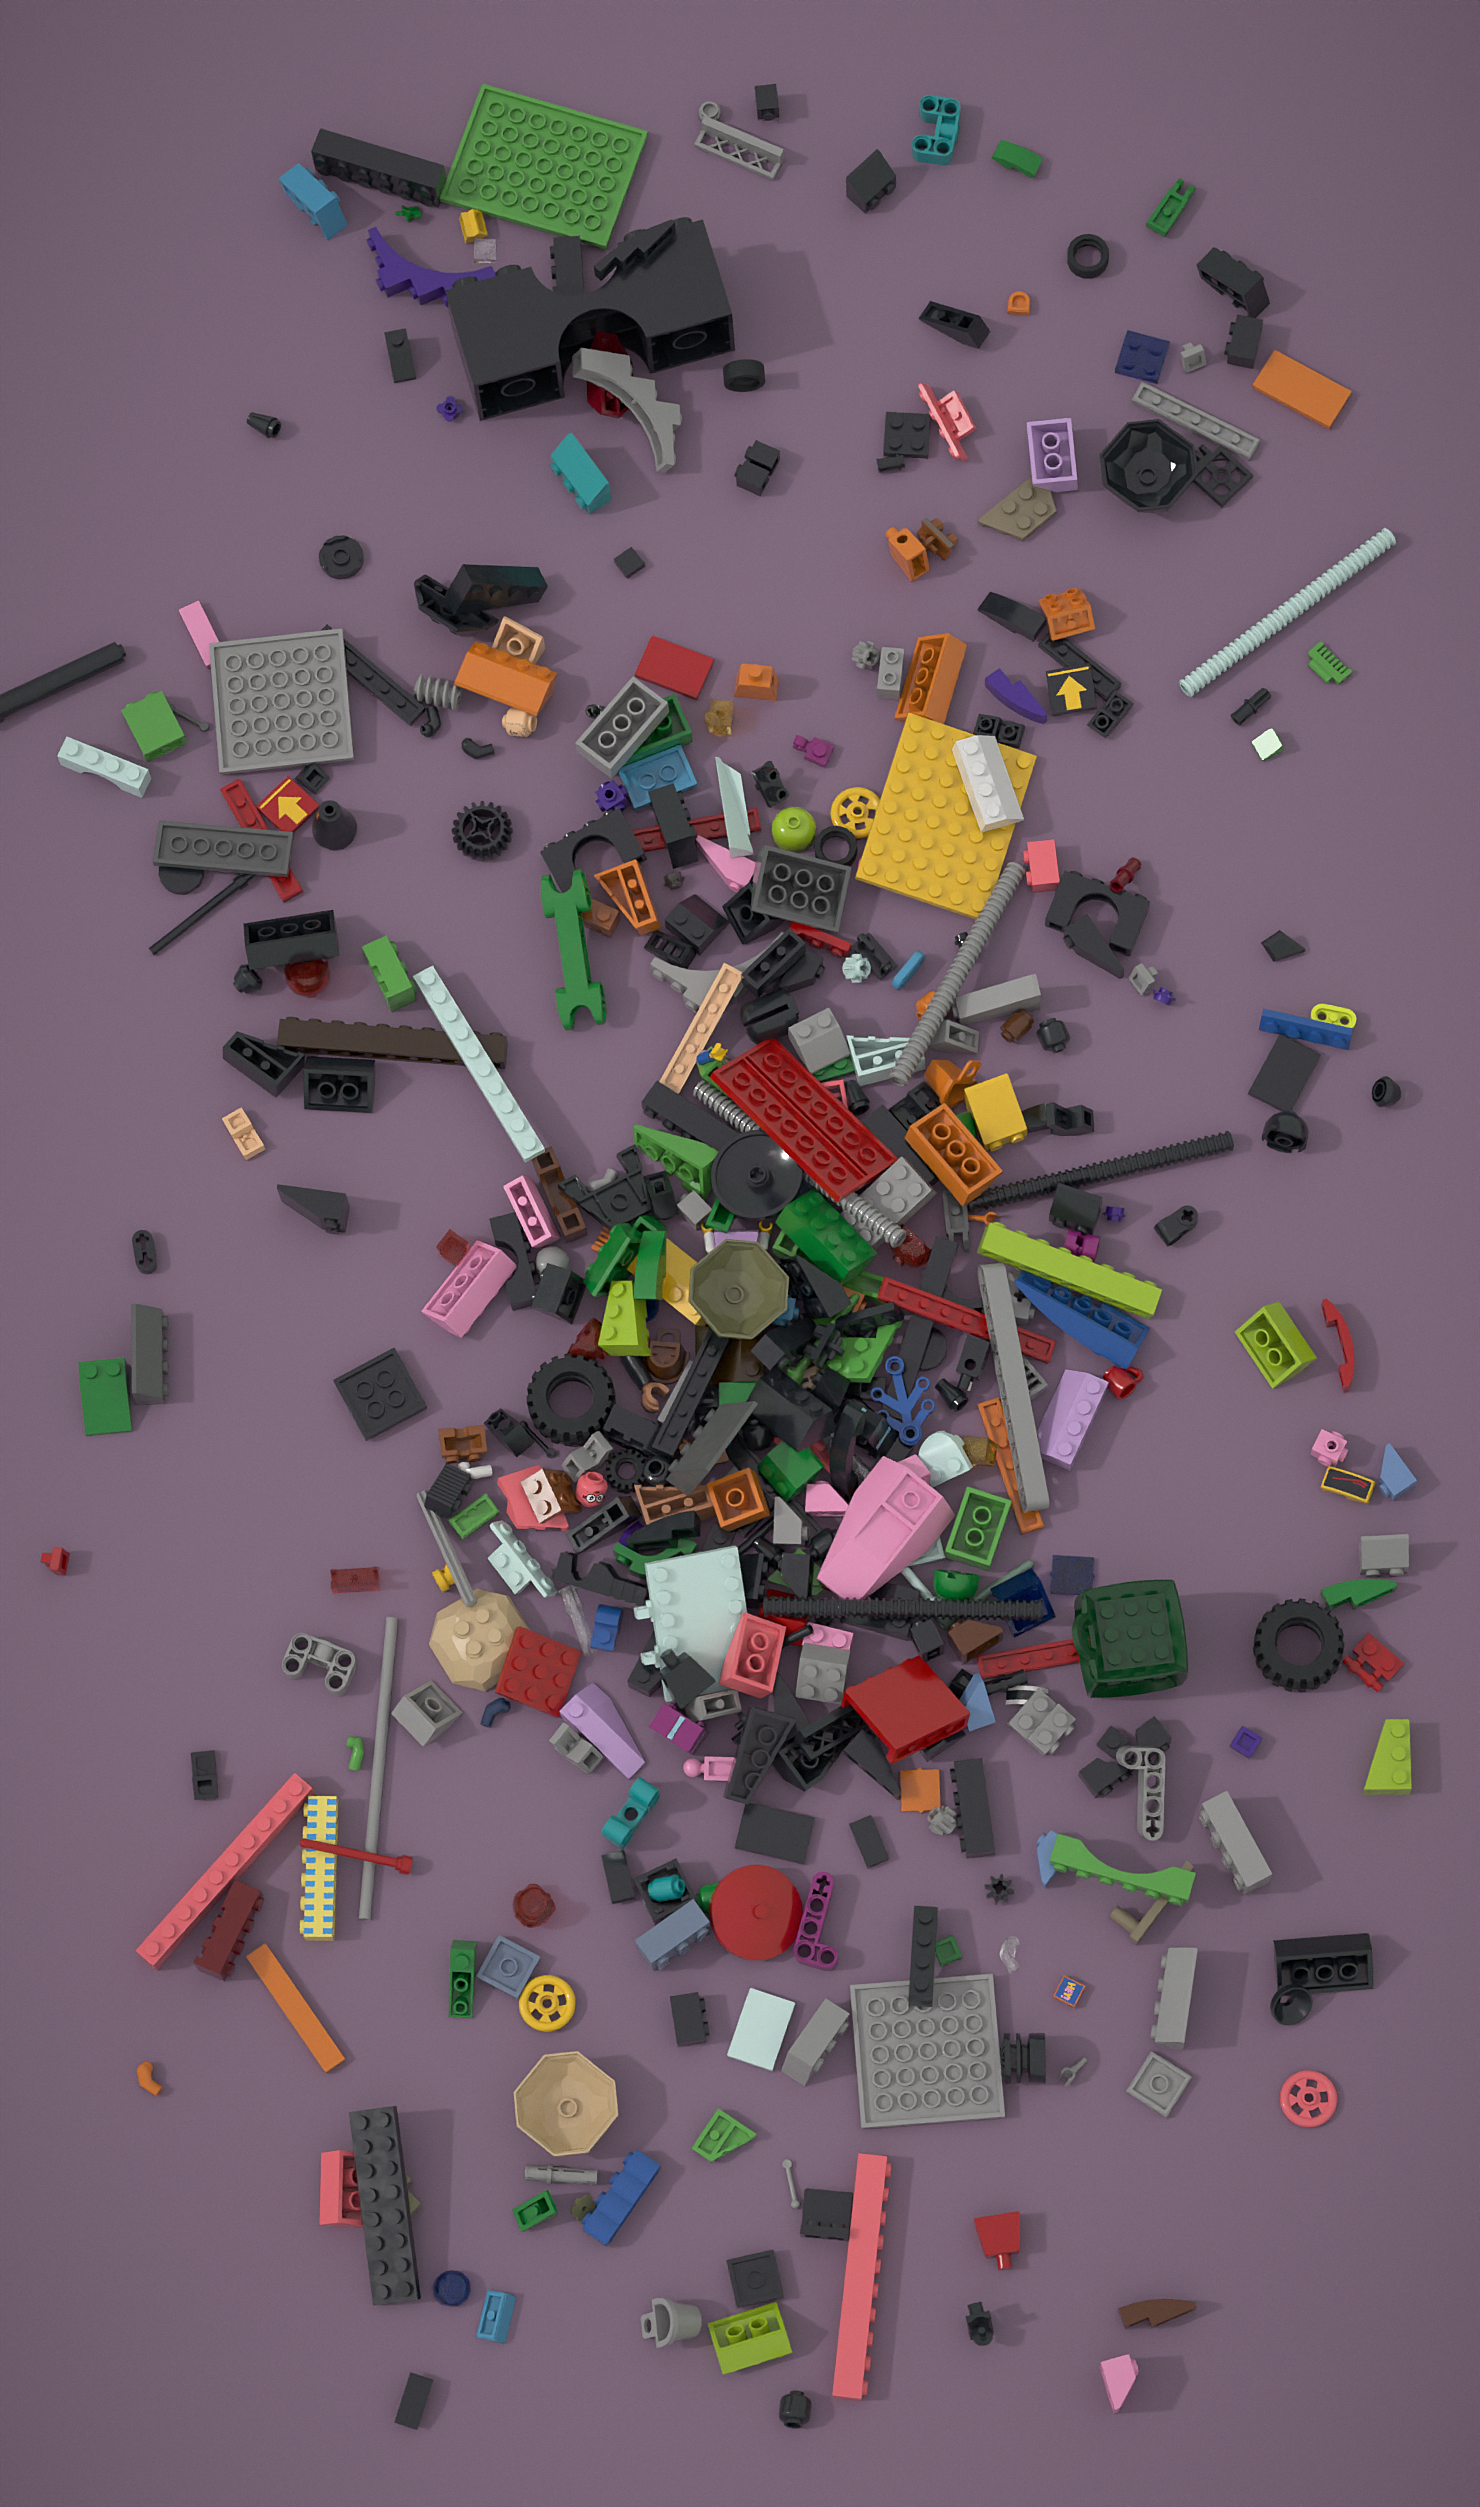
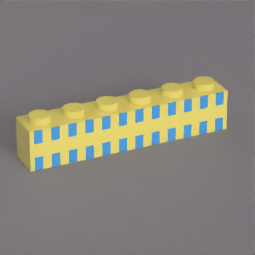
M308 1796V1803H304V1817L308 1818L307 1826H303V1838L337 1845L339 1808L337 1796ZM303 1849L302 1863L306 1864V1873L301 1875V1886L305 1887V1896H301L300 1902L301 1911H304V1920H300V1934H304L306 1941H334L337 1855L312 1849Z

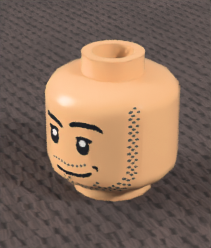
M512 707L507 711V714L503 715L502 726L506 728L510 736L528 737L536 730L537 717Z

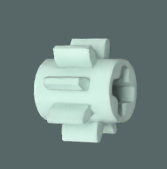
M852 954L851 958H846L842 966L845 978L851 979L852 983H859L862 979H867L871 971L868 959L862 958L861 954Z

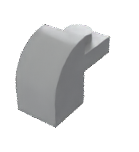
M597 1431L591 1435L583 1447L571 1452L561 1466L573 1482L577 1483L580 1476L588 1472H595L608 1461V1455L613 1448L600 1431Z
M564 1722L549 1740L560 1755L588 1775L591 1774L604 1757L592 1744L580 1738Z

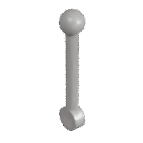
M786 2159L783 2161L782 2166L786 2169L792 2197L791 2207L798 2209L800 2202L796 2198L790 2169L792 2163Z

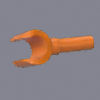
M988 1212L982 1216L968 1214V1220L985 1222L987 1225L989 1223L993 1224L995 1217L1001 1218L1000 1215L994 1212Z

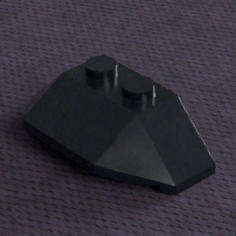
M426 574L414 582L419 610L429 616L435 623L442 624L455 635L462 637L485 631L496 625L499 619L485 610L454 615L445 597L449 588Z

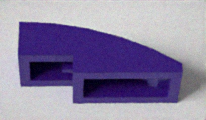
M1000 668L985 678V687L1006 707L1029 720L1041 724L1047 722V713L1021 680L1013 685Z

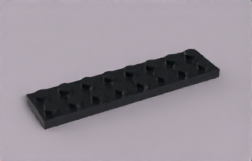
M397 2106L349 2112L373 2305L421 2299Z

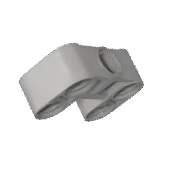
M298 1633L292 1638L282 1661V1669L285 1675L293 1680L303 1676L308 1663L329 1670L325 1679V1685L329 1693L337 1697L346 1693L357 1668V1661L351 1651L305 1633ZM300 1641H307L309 1643L305 1650L301 1651L296 1648ZM343 1658L352 1659L348 1667L339 1665ZM292 1662L299 1664V1668L295 1672L287 1670L288 1665ZM340 1679L343 1681L341 1687L334 1689L330 1686L333 1680Z

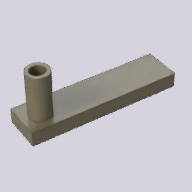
M1186 1861L1181 1869L1192 1872L1194 1866ZM1159 1896V1899L1156 1900L1140 1922L1119 1906H1116L1109 1917L1131 1933L1129 1940L1137 1945L1168 1905L1169 1899Z

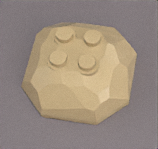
M476 1589L473 1591L477 1600L475 1605L466 1607L462 1598L437 1612L429 1646L453 1685L486 1692L498 1683L516 1627L521 1626L528 1630L530 1629L510 1596Z
M578 2051L543 2055L513 2092L517 2127L554 2157L589 2153L619 2116L615 2081Z

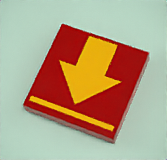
M289 776L256 806L257 810L280 831L293 833L320 807Z

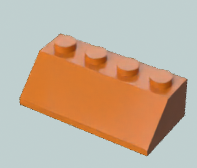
M949 633L918 637L894 719L905 722L908 713H912L944 724L967 644Z
M475 641L466 653L454 685L537 716L553 695L557 672Z
M945 1103L912 1124L905 1136L906 1141L962 1206H965L981 1195L1003 1172Z

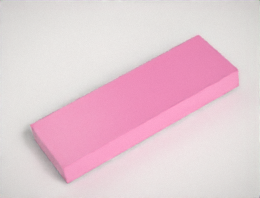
M198 600L179 609V613L208 669L211 667L209 643H217L219 640Z

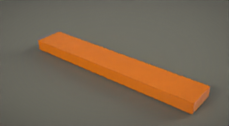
M1000 1397L977 1404L1008 1497L1012 1501V1508L1021 1534L1044 1528L1039 1510L1030 1512L1022 1510Z
M266 1943L247 1955L246 1958L325 2073L327 2074L344 2062L346 2059Z

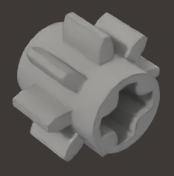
M859 641V644L852 649L853 657L851 659L857 662V667L872 669V666L879 661L880 650L874 648L875 643Z
M944 1805L941 1808L935 1807L928 1815V1821L931 1823L928 1828L941 1836L943 1833L946 1835L951 1833L957 1824V1820L953 1818L956 1812Z

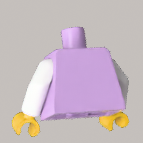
M760 1221L758 1229H730L726 1234L712 1228L706 1229L704 1222H702L701 1228L704 1234L705 1250L707 1253H710L725 1239L759 1242L767 1251L773 1223L770 1222V1227L764 1229L762 1221Z

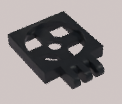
M1202 444L1198 448L1204 455L1195 450L1198 476L1193 483L1222 508L1253 478V474L1222 446L1212 453ZM1223 460L1229 463L1224 467H1218L1213 462ZM1205 468L1212 474V479L1207 484L1202 481V473ZM1236 468L1241 477L1238 483L1230 478V474ZM1224 473L1226 477L1223 480H1219L1217 474ZM1218 485H1225L1230 491L1225 495H1218L1213 490Z

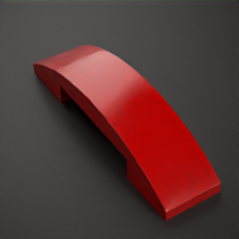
M1323 1299L1321 1308L1326 1327L1336 1326L1346 1363L1339 1365L1338 1369L1343 1393L1349 1391L1354 1372L1352 1338L1339 1311L1328 1299Z

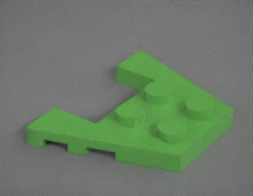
M834 1316L830 1318L813 1319V1321L817 1325L821 1324L828 1326V1324L832 1321ZM902 1321L878 1327L876 1338L840 1337L843 1340L841 1348L845 1351L842 1357L835 1356L833 1361L827 1360L822 1372L829 1366L851 1380L850 1382L870 1383L883 1359L884 1351L887 1346L891 1345L894 1339L893 1335L897 1328L901 1327Z

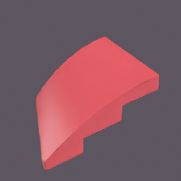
M540 1464L498 1478L497 1484L508 1499L506 1513L517 1529L534 1528L545 1530L546 1527L561 1528V1531L568 1530L569 1526L564 1513H560L544 1524L539 1523L521 1485V1481L542 1469Z

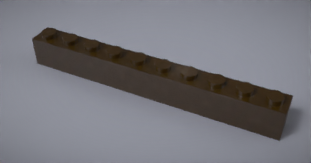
M286 1017V1019H280L277 1046L285 1047V1050L294 1053L466 1066L446 1032L435 1031L431 1027H423L420 1030L406 1025L394 1028L387 1024L368 1026L364 1022L345 1024V1022L340 1020H332L331 1023L315 1018L302 1021L296 1017ZM473 1031L494 1067L506 1069L507 1036L497 1032L485 1035L478 1031Z

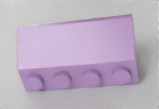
M1065 1369L1037 1430L1041 1459L1068 1471L1071 1470L1105 1397L1109 1382L1089 1373Z

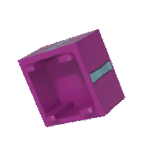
M671 1702L669 1706L664 1703L649 1725V1728L694 1756L709 1731L705 1730L707 1725L701 1721L698 1724L676 1711L678 1706Z

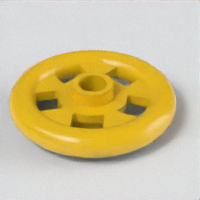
M853 787L842 791L835 798L831 806L830 815L833 825L847 828L853 833L855 839L868 837L874 820L868 818L869 810L877 811L880 798L873 791L863 787ZM860 796L869 799L867 805L858 802ZM845 800H851L853 803L847 808L842 805ZM860 809L862 812L859 815H855L853 811ZM846 814L850 822L843 824L840 817ZM865 823L866 828L856 830L855 824Z
M542 1975L532 1979L525 1985L519 1997V2010L523 2020L533 2029L542 2032H552L564 2027L571 2020L576 2007L575 1995L570 1985L563 1979L553 1975ZM544 1985H554V1992H544ZM532 1992L539 1994L535 2003L529 2001ZM565 1995L566 2005L559 2006L558 1996ZM550 2000L552 2005L549 2008H545L543 2002ZM535 2009L543 2015L540 2020L535 2019L531 2014ZM558 2011L561 2017L551 2022L549 2015Z

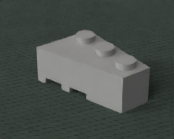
M825 1998L788 2051L781 2072L805 2087L814 2072H818L821 2068L825 2055L827 2053L830 2054L837 2044L835 2040L838 2035L843 2036L849 2027V2023H847L849 2013Z

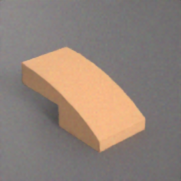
M242 1107L222 1118L245 1160L266 1150Z

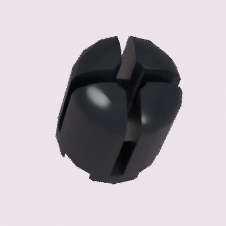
M787 986L747 1002L741 1007L740 1018L743 1026L748 1027L746 1028V1033L753 1043L758 1045L763 1041L787 1035L788 1028L798 1023L797 1019H800L798 1016L800 1012L792 994L787 996L785 992Z

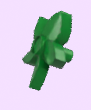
M402 205V211L395 212L397 216H404V220H407V222H411V218L417 219L422 217V213L418 211L419 206L407 208Z

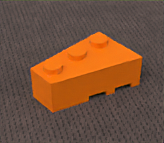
M636 859L594 875L641 936L662 928L642 867Z

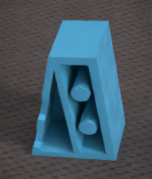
M298 163L278 178L287 196L301 211L304 210L312 217L310 222L314 226L320 225L323 236L327 241L348 226L338 204L340 199L334 191L329 192L325 183L321 179L317 180L309 168L305 169Z

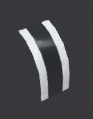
M1016 1686L1010 1688L1006 1692L1005 1705L1024 1704L1038 1688L1048 1696V1689L1036 1686Z

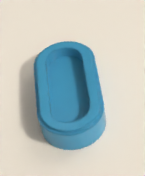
M917 950L895 976L891 985L897 990H901L921 967L926 955Z

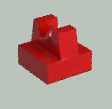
M53 1547L52 1553H42L40 1562L45 1563V1566L49 1567L56 1575L66 1576L70 1553L62 1547Z

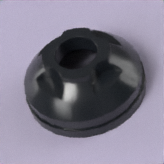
M1298 1984L1286 1985L1274 1994L1270 2003V2011L1278 2023L1294 2025L1301 2022L1309 2014L1313 2005V1999L1309 1991ZM1290 1993V2000L1286 2003H1281V1998L1285 1994Z

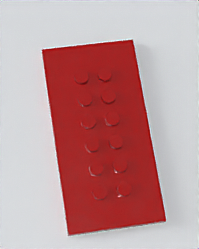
M776 1039L759 1043L713 1071L710 1076L837 1203L882 1175L898 1160L863 1123Z

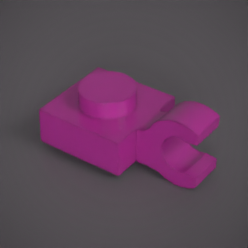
M796 735L793 741V748L806 753L805 760L821 767H826L834 750V745L813 737L812 742H809L799 735Z

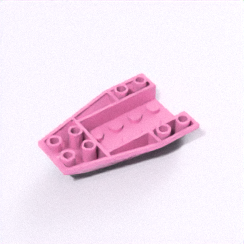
M883 1456L854 1492L817 1579L837 1596L842 1597V1599H846V1597H849V1599L856 1597L857 1600H860L861 1597L866 1599L926 1553L955 1517V1514L944 1497L913 1471Z

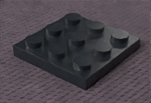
M395 1348L333 1380L366 1441L427 1409L423 1398Z

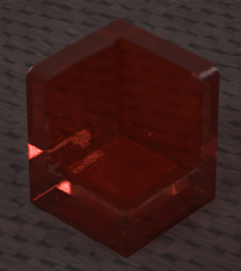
M449 1229L436 1246L438 1255L456 1267L470 1250V1247L465 1239Z

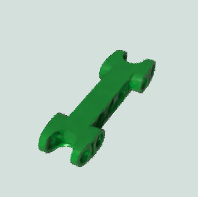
M582 869L574 870L571 888L567 892L560 893L556 889L552 876L550 874L544 875L541 879L542 907L547 919L554 917L556 919L565 987L556 989L557 1009L562 1025L566 1031L574 1029L576 1012L584 1006L591 1010L597 1025L605 1024V990L601 981L592 982L582 912L592 910L590 889L586 876Z

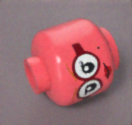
M588 1472L580 1476L575 1491L576 1499L588 1508L602 1504L607 1492V1481L597 1472Z

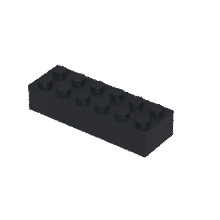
M320 128L311 153L315 170L321 175L336 176L344 182H356L364 188H376L384 194H396L404 200H416L427 207L440 206V196L447 180L444 165Z

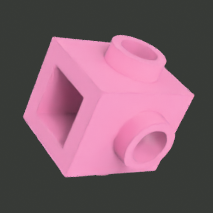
M1322 1429L1312 1447L1310 1455L1318 1458L1317 1461L1322 1465L1336 1467L1338 1461H1344L1349 1451L1345 1448L1347 1441L1344 1440V1436L1332 1431L1329 1433Z

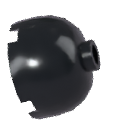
M1284 1111L1272 1115L1266 1121L1261 1139L1262 1141L1264 1139L1267 1141L1269 1148L1279 1152L1291 1153L1292 1149H1298V1152H1302L1306 1149L1309 1130L1305 1121L1295 1112Z

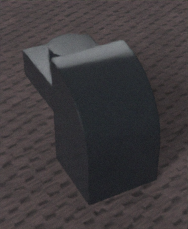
M1056 1103L1046 1104L1045 1121L1047 1127L1051 1129V1134L1057 1136H1078L1094 1132L1092 1109L1083 1105L1064 1108Z

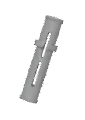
M547 2164V2166H525V2180L546 2181V2184L564 2182L597 2185V2169L552 2167L551 2164Z

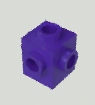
M614 780L601 784L598 788L599 790L595 792L599 798L595 802L602 812L618 808L623 812L630 806L626 799L629 796L628 792L622 784L618 786Z

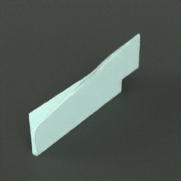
M715 757L731 858L753 855V849L749 841L751 836L741 774L723 763L719 757Z

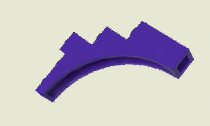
M376 227L368 230L369 239H366L371 252L375 250L378 256L375 258L379 267L377 270L379 278L376 279V283L381 292L385 291L387 297L409 289L413 300L418 299L420 306L442 297L446 308H448L445 290L452 289L455 281L468 276L476 277L478 281L495 277L492 266L463 273H445L422 268L397 254L384 241Z

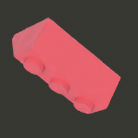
M337 2150L321 2153L319 2225L363 2227L354 2152Z

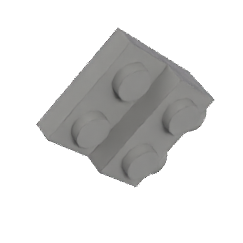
M1038 1688L1007 1724L1041 1755H1045L1047 1752L1052 1754L1058 1748L1060 1743L1057 1740L1062 1735L1068 1736L1075 1728V1725L1072 1723L1076 1719L1059 1703L1056 1704Z

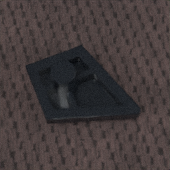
M1281 930L1261 942L1273 962L1306 951L1303 946Z

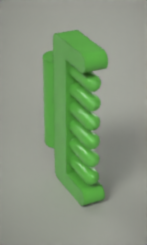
M1320 641L1308 652V657L1311 659L1308 666L1326 683L1333 680L1339 685L1351 675L1352 670L1350 668L1347 669V666H1343V662H1339L1338 658L1334 659V654L1328 657L1331 651H1327V647H1323L1324 643Z

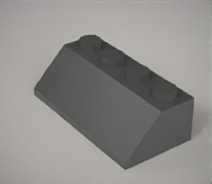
M131 1304L132 1395L137 1405L165 1404V1397H169V1384L165 1383V1374H169L168 1360L165 1361V1352L169 1351L168 1338H165V1330H168L169 1327L168 1316H164L160 1308Z

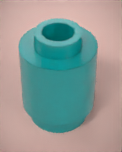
M678 1875L655 1878L648 1885L650 1898L658 1902L679 1899L685 1891L684 1881Z

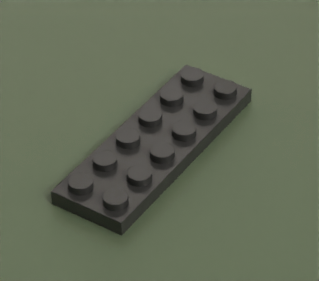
M159 820L153 864L154 866L288 877L294 834L293 832Z

